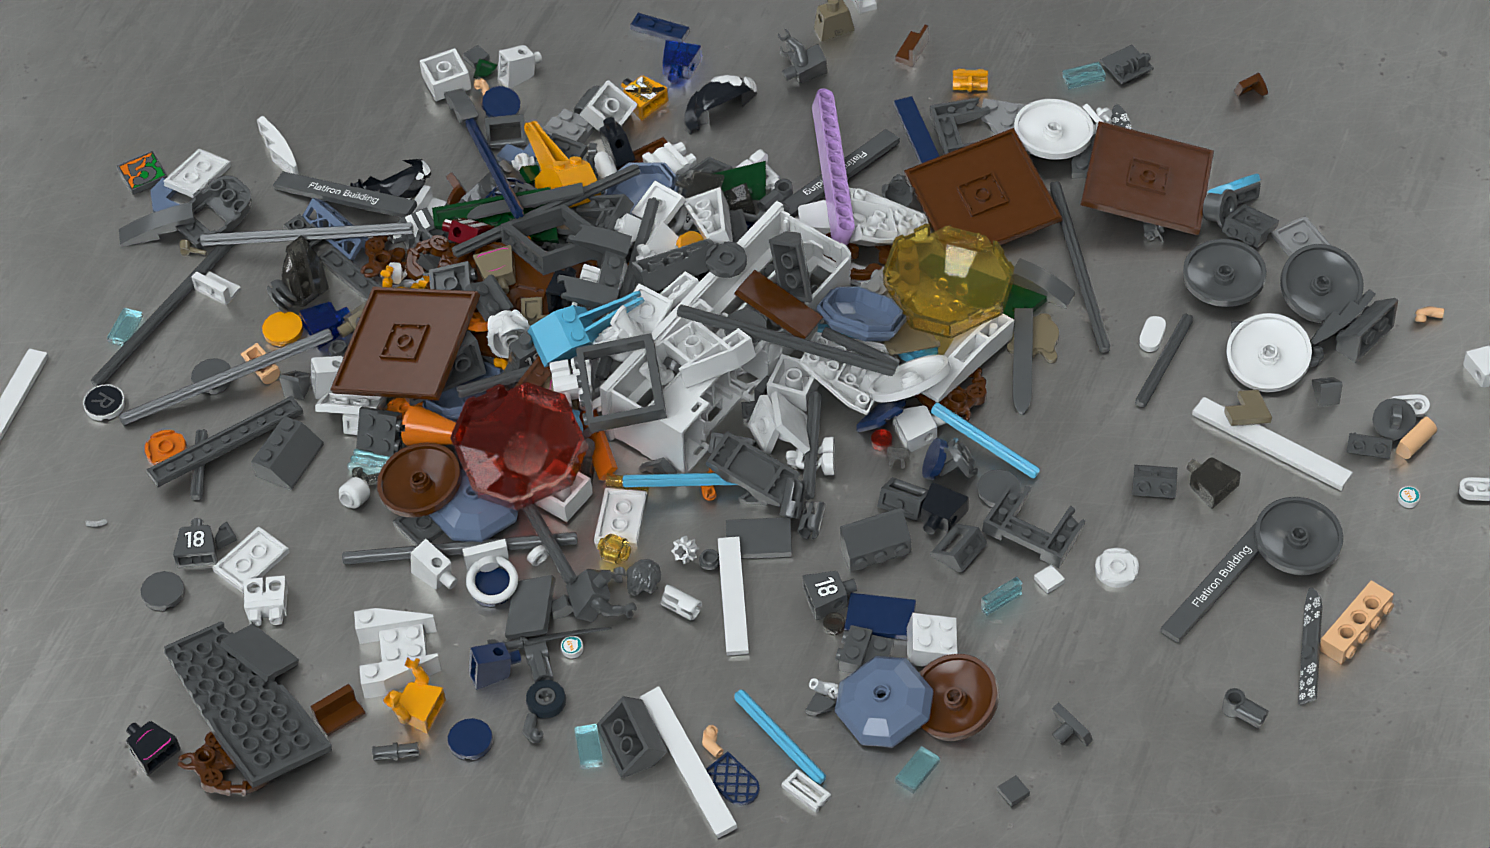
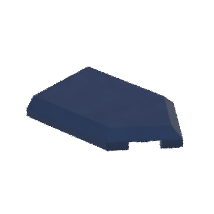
M906 400L879 403L857 423L856 430L864 432L883 426L887 423L886 420L903 413Z

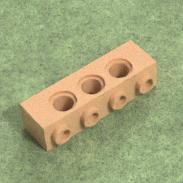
M1371 580L1321 638L1320 652L1341 665L1347 658L1351 659L1357 650L1356 647L1359 644H1364L1369 636V632L1372 629H1377L1384 614L1388 615L1394 607L1392 603L1394 593Z

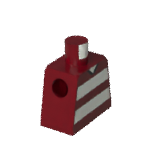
M459 218L452 221L446 219L443 222L442 230L449 233V240L461 244L493 229L495 226L467 218Z

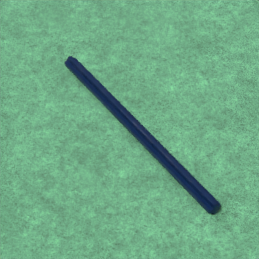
M474 118L466 119V127L514 218L523 217V208Z

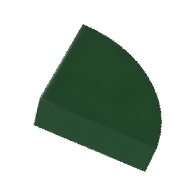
M479 59L473 78L480 79L491 76L497 69L498 64Z
M538 165L521 166L519 172L525 182L532 185L540 170Z

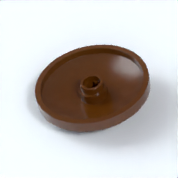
M429 442L417 443L399 450L386 461L378 476L377 490L383 504L394 514L412 518L422 517L440 510L453 499L461 484L462 471L454 453L445 446Z
M967 654L945 655L929 663L919 673L934 691L929 721L921 726L930 736L944 741L963 740L980 732L993 718L999 703V686L992 671L980 659Z

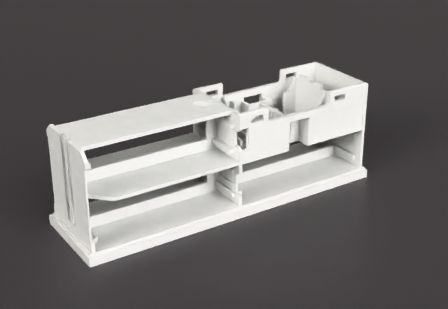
M776 201L737 242V244L744 248L747 255V265L744 271L732 278H721L709 272L653 330L654 343L677 320V309L681 304L690 307L702 299L714 309L715 314L728 317V315L734 312L743 302L742 299L734 294L736 289L754 270H757L762 275L764 274L765 267L773 263L769 239L785 231L801 233L809 277L813 274L824 280L822 285L812 294V302L804 303L817 313V305L831 289L851 287V252L845 244L831 239L790 216L789 213L784 211L783 204ZM774 270L768 279L778 285ZM746 302L738 309H751L764 317L767 329L773 324L768 317ZM717 328L712 331L721 339L726 337L724 329ZM781 328V329L778 331V332H781V333H785V334L792 335L791 333H789L788 331H786V330L783 329V328ZM763 340L759 343L757 341L753 343L756 357L740 368L687 388L684 387L679 372L663 389L667 418L604 430L607 440L612 441L615 438L620 441L622 440L651 460L664 457L677 471V474L689 473L708 453L709 445L705 443L706 437L741 399H745L748 402L755 401L754 394L750 395L752 390L766 375L769 377L772 375L781 354L789 356L795 349ZM645 348L634 350L600 386L602 415L642 408L653 398V391L649 380L639 372V368L643 363L648 362ZM750 373L758 379L745 384L738 380L737 376ZM654 400L648 406L655 405ZM715 406L720 408L721 411L711 422L708 421V414ZM701 447L703 450L698 455H695Z

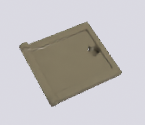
M921 314L907 316V321L895 336L888 341H882L890 356L940 347V341L936 340Z

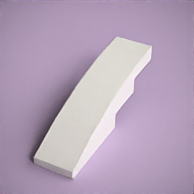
M264 116L258 118L259 131L264 136L266 147L270 149L272 161L286 172L299 175L294 156L284 137Z

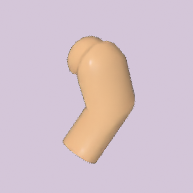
M483 78L474 80V88L476 90L481 89L484 96L485 92L490 89L486 80Z
M1427 306L1418 309L1415 312L1416 322L1425 323L1427 316L1443 319L1444 308Z
M708 725L703 732L702 745L714 757L719 758L723 754L724 749L716 743L718 729L714 725Z

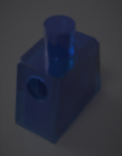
M666 40L662 62L663 74L668 76L667 79L671 83H677L679 78L690 79L702 61L701 45Z
M326 302L299 311V314L309 336L327 328L330 329L333 339L316 346L317 349H320L341 336L337 327L343 324V317L350 311L347 307L336 311L331 302Z

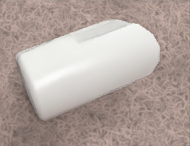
M602 151L595 155V168L599 179L617 172L614 160L608 156V153Z
M666 585L660 605L689 620H694L700 613V609L696 606L702 607V602L671 585Z

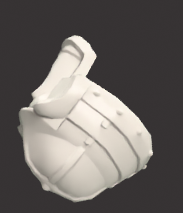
M622 305L610 322L612 326L604 330L593 341V345L639 336L643 332L637 327L635 319L629 318L626 307ZM634 351L609 356L618 362H624Z
M504 310L495 316H490L488 319V346H490L491 352L497 357L508 359L510 343L517 340L521 334L528 333L530 327L528 320L518 310H513L512 312Z

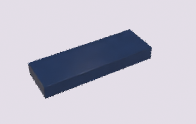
M637 13L630 24V30L679 44L684 42L690 32L688 26Z

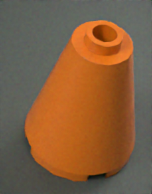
M420 405L410 406L402 421V425H405V432L401 431L403 443L407 446L424 442L455 445L463 436L460 424Z

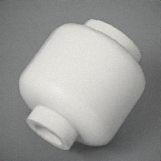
M352 477L339 488V499L346 507L358 508L370 498L371 493L368 483L358 477Z

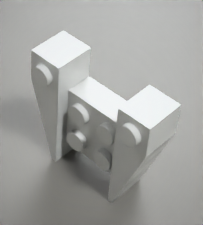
M702 299L690 306L715 314L714 309ZM678 317L655 343L656 355L662 363L666 357H670L681 365L679 368L684 387L687 388L740 368L756 357L751 337L738 328L721 339L712 332L717 327Z
M380 608L354 611L355 628L359 644L380 641L382 662L359 666L361 686L365 699L385 696L392 690L397 691L406 687L410 682L414 683L416 677L413 675L412 669L405 666L407 657L412 661L419 658V666L429 676L441 671L438 653L427 655L425 634L437 632L433 614Z

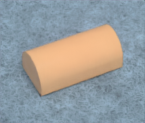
M256 343L242 352L241 356L247 362L266 354V352ZM276 364L255 371L264 384H271L280 376V370Z
M1427 416L1424 417L1400 440L1396 453L1404 459L1412 457L1437 432L1435 423Z

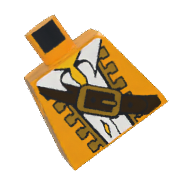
M640 76L635 81L626 78L621 84V87L624 89L623 93L638 104L633 112L640 120H644L668 102L667 87L646 76Z

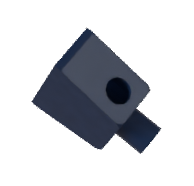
M502 642L471 647L469 675L476 690L507 679L510 676L511 665L521 663L519 650L508 652L505 644Z

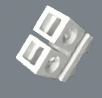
M667 142L664 144V147L658 148L653 154L647 152L642 155L643 163H666L678 178L697 165L696 157L692 153L683 157L687 152L681 142L673 146Z
M574 358L571 359V366L568 359L549 363L554 394L562 409L571 408L573 399H579L580 402L579 394H583L582 388L578 387L576 375H580V371L575 368ZM588 359L585 362L592 400V396H595L594 372L591 359Z
M266 577V587L263 578L243 579L244 609L250 625L253 623L255 626L262 625V618L268 617L270 624H282L283 617L287 616L286 608L289 586L286 577ZM275 582H278V583L281 584V585H278V586H271V584H273V583H275ZM254 584L259 585V587L257 588H250L249 586Z

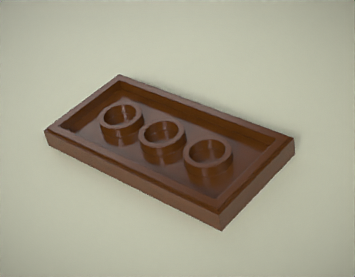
M754 270L734 293L783 329L799 338L806 339L823 318V316L757 270Z

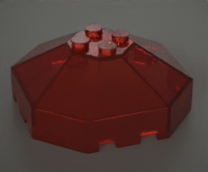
M525 382L508 391L504 385L498 384L486 390L487 393L479 397L472 396L466 399L450 439L457 451L470 485L478 498L518 511L573 485L589 446L565 394Z

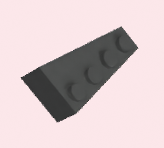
M708 238L631 262L637 285L641 284L657 292L668 287L685 271L692 276L709 272L706 267V253L714 245V242Z
M469 330L465 333L442 392L486 373L477 339ZM405 398L410 406L426 400Z

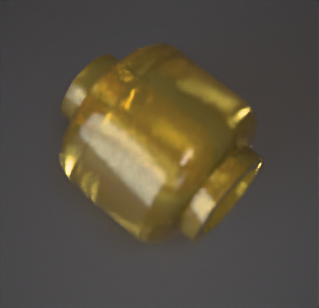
M608 534L598 542L597 549L601 559L618 565L627 561L630 556L631 546L624 537Z

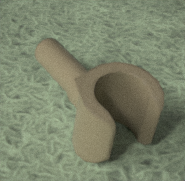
M188 240L180 241V253L184 256L190 253L207 254L206 250L191 247V243Z

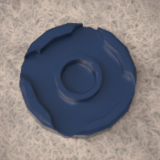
M496 86L485 92L482 98V109L488 117L517 115L520 110L521 101L512 89Z
M936 438L930 444L923 462V478L933 481L935 479L934 476H938L941 473L947 457V453L944 452V447L948 448L945 440Z
M496 568L489 572L479 571L475 576L477 589L486 595L500 594L508 587L510 581L508 572L502 568ZM474 598V600L482 606H495V604L482 603Z
M463 719L457 722L448 734L449 749L459 759L477 760L485 756L492 746V731L488 724L479 719Z

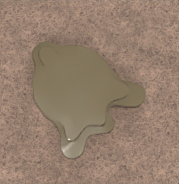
M1041 313L1033 317L1032 359L1037 354H1041L1048 363H1055L1058 356L1055 346L1059 340V329L1049 314ZM1014 340L1007 344V351L1010 354H1014Z

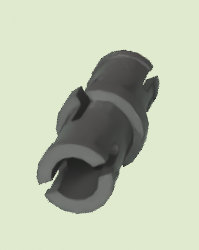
M394 742L392 745L373 746V760L394 758V761L404 757H419L418 742L407 744Z

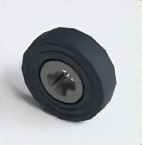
M538 681L530 686L526 693L528 710L539 718L557 716L565 707L566 694L563 687L555 681ZM543 697H548L549 701L544 702Z

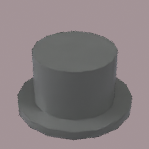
M1226 189L1222 194H1207L1203 204L1205 220L1218 222L1220 228L1223 229L1226 217L1237 209L1236 193L1232 189Z

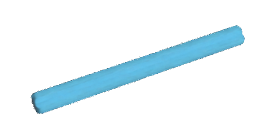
M940 403L934 404L931 410L932 414L1029 477L1035 479L1040 472L1039 467Z
M716 473L623 475L622 478L623 487L737 485L724 481Z
M740 689L734 694V699L810 779L818 785L826 780L824 772L744 690Z

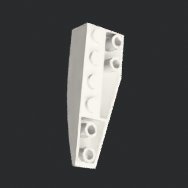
M999 311L979 316L954 338L943 355L947 357L951 366L948 375L933 387L922 392V394L937 403L940 402L1012 339L1015 320Z

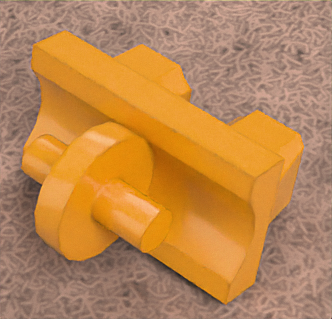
M953 70V90H968V93H972V90L988 91V70Z

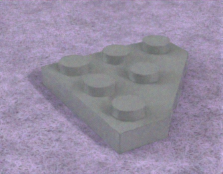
M984 99L982 108L988 106L990 114L980 118L984 123H988L991 131L996 135L1014 128L1016 115L1026 105Z

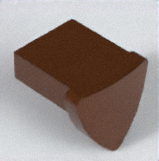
M1258 72L1239 82L1234 92L1239 97L1254 89L1261 96H1265L1268 94V89L1261 74Z
M451 172L446 176L453 187L447 199L449 205L459 203L461 198L467 193L461 182Z

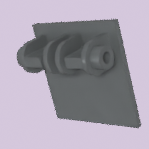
M1133 45L1100 59V62L1121 84L1154 69L1149 63V60H1151L1149 53L1140 54Z

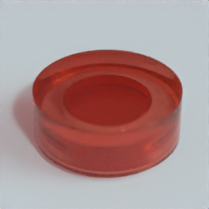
M884 429L873 432L871 435L873 448L880 451L889 449L892 445L891 433Z

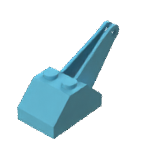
M635 291L623 298L587 311L586 307L572 305L556 310L531 325L528 333L544 367L550 366V362L572 359L574 356H577L576 348L593 345V341L599 336V333L611 325L610 322L617 312L615 309H619V307L624 305L628 313L645 301L643 297H640L641 292ZM613 311L612 313L608 314L607 316L603 317L602 319L598 320L597 322H595V323L592 322V320H594V319H596V318H598V317H600V316H602V315H604V314H606V313H608V312Z

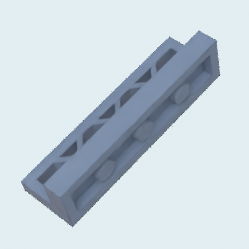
M312 198L302 215L309 224L313 223L316 228L323 227V221L326 220L329 222V227L353 226L330 204L316 198ZM315 209L317 213V219L312 220L309 217ZM354 237L341 238L340 241L335 239L326 240L349 260L354 261L361 247L365 248V242L369 238ZM352 241L355 244V246L353 247L352 251L349 252L347 248V242Z

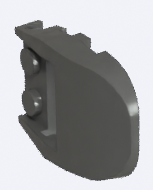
M228 175L216 178L208 183V188L203 191L197 190L193 194L194 198L190 202H192L194 207V215L208 205L225 221V226L217 231L214 229L211 232L196 218L194 223L177 226V230L197 249L202 250L208 247L201 245L200 236L202 234L231 233L250 211L252 204L250 190L234 176Z

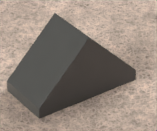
M295 370L280 374L279 379L284 397L292 396L294 399L304 400L311 385V373Z
M1334 377L1312 379L1319 407L1340 404L1342 381Z

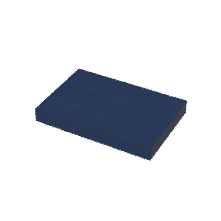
M850 593L844 631H849L850 626L853 625L871 629L872 634L876 636L907 640V626L912 613H915L916 600Z

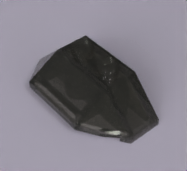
M299 236L286 247L287 255L283 263L281 276L283 282L297 299V301L292 300L293 306L305 307L327 291L329 286L320 257L303 236Z

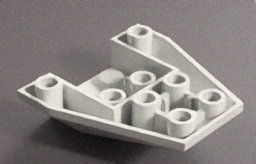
M849 187L855 225L850 243L864 246L893 245V241L902 237L913 238L915 243L932 242L931 230L924 213L863 189Z
M815 332L811 339L813 342L856 353L823 338L820 332ZM855 339L889 355L884 344ZM806 352L803 354L799 362L803 369L845 405L865 415L869 414L875 403L870 394L869 387L882 374Z

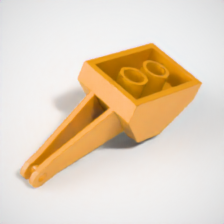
M537 121L525 123V133L541 168V172L535 178V188L551 187V189L581 182L583 187L598 181L590 163L577 156L571 157L569 160L544 132ZM587 198L570 207L585 204L591 201Z

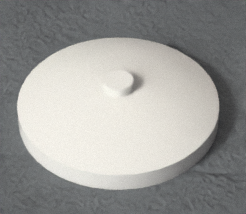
M1060 99L1034 101L1024 106L1018 112L1014 122V129L1025 150L1045 159H1067L1074 157L1087 149L1093 137V122L1087 112L1076 104Z
M1266 313L1252 316L1241 322L1233 330L1228 340L1227 362L1229 368L1238 381L1253 390L1278 392L1288 389L1304 377L1311 363L1312 347L1307 333L1297 322L1283 315Z
M928 355L915 358L898 365L893 376L880 375L871 383L869 391L872 399L876 402H893L916 396L944 379L950 372L951 366L947 357L943 355Z

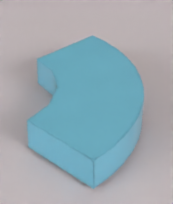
M1256 173L1212 188L1208 193L1222 194L1226 189L1236 190L1261 181L1259 174Z

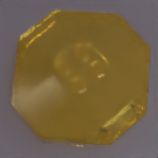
M926 223L915 228L914 233L905 237L903 234L895 237L883 270V285L891 298L903 310V314L907 318L906 322L911 329L951 339L1003 315L1014 283L1015 267L1005 257L1004 250L998 241L993 240L992 246L987 236L981 235L980 232L965 231L949 225L930 234V224Z

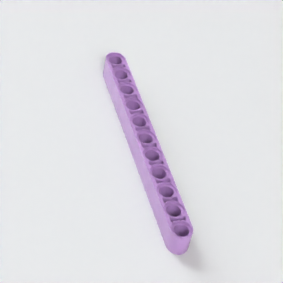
M819 89L812 105L831 238L839 243L848 245L855 225L834 94L830 90Z

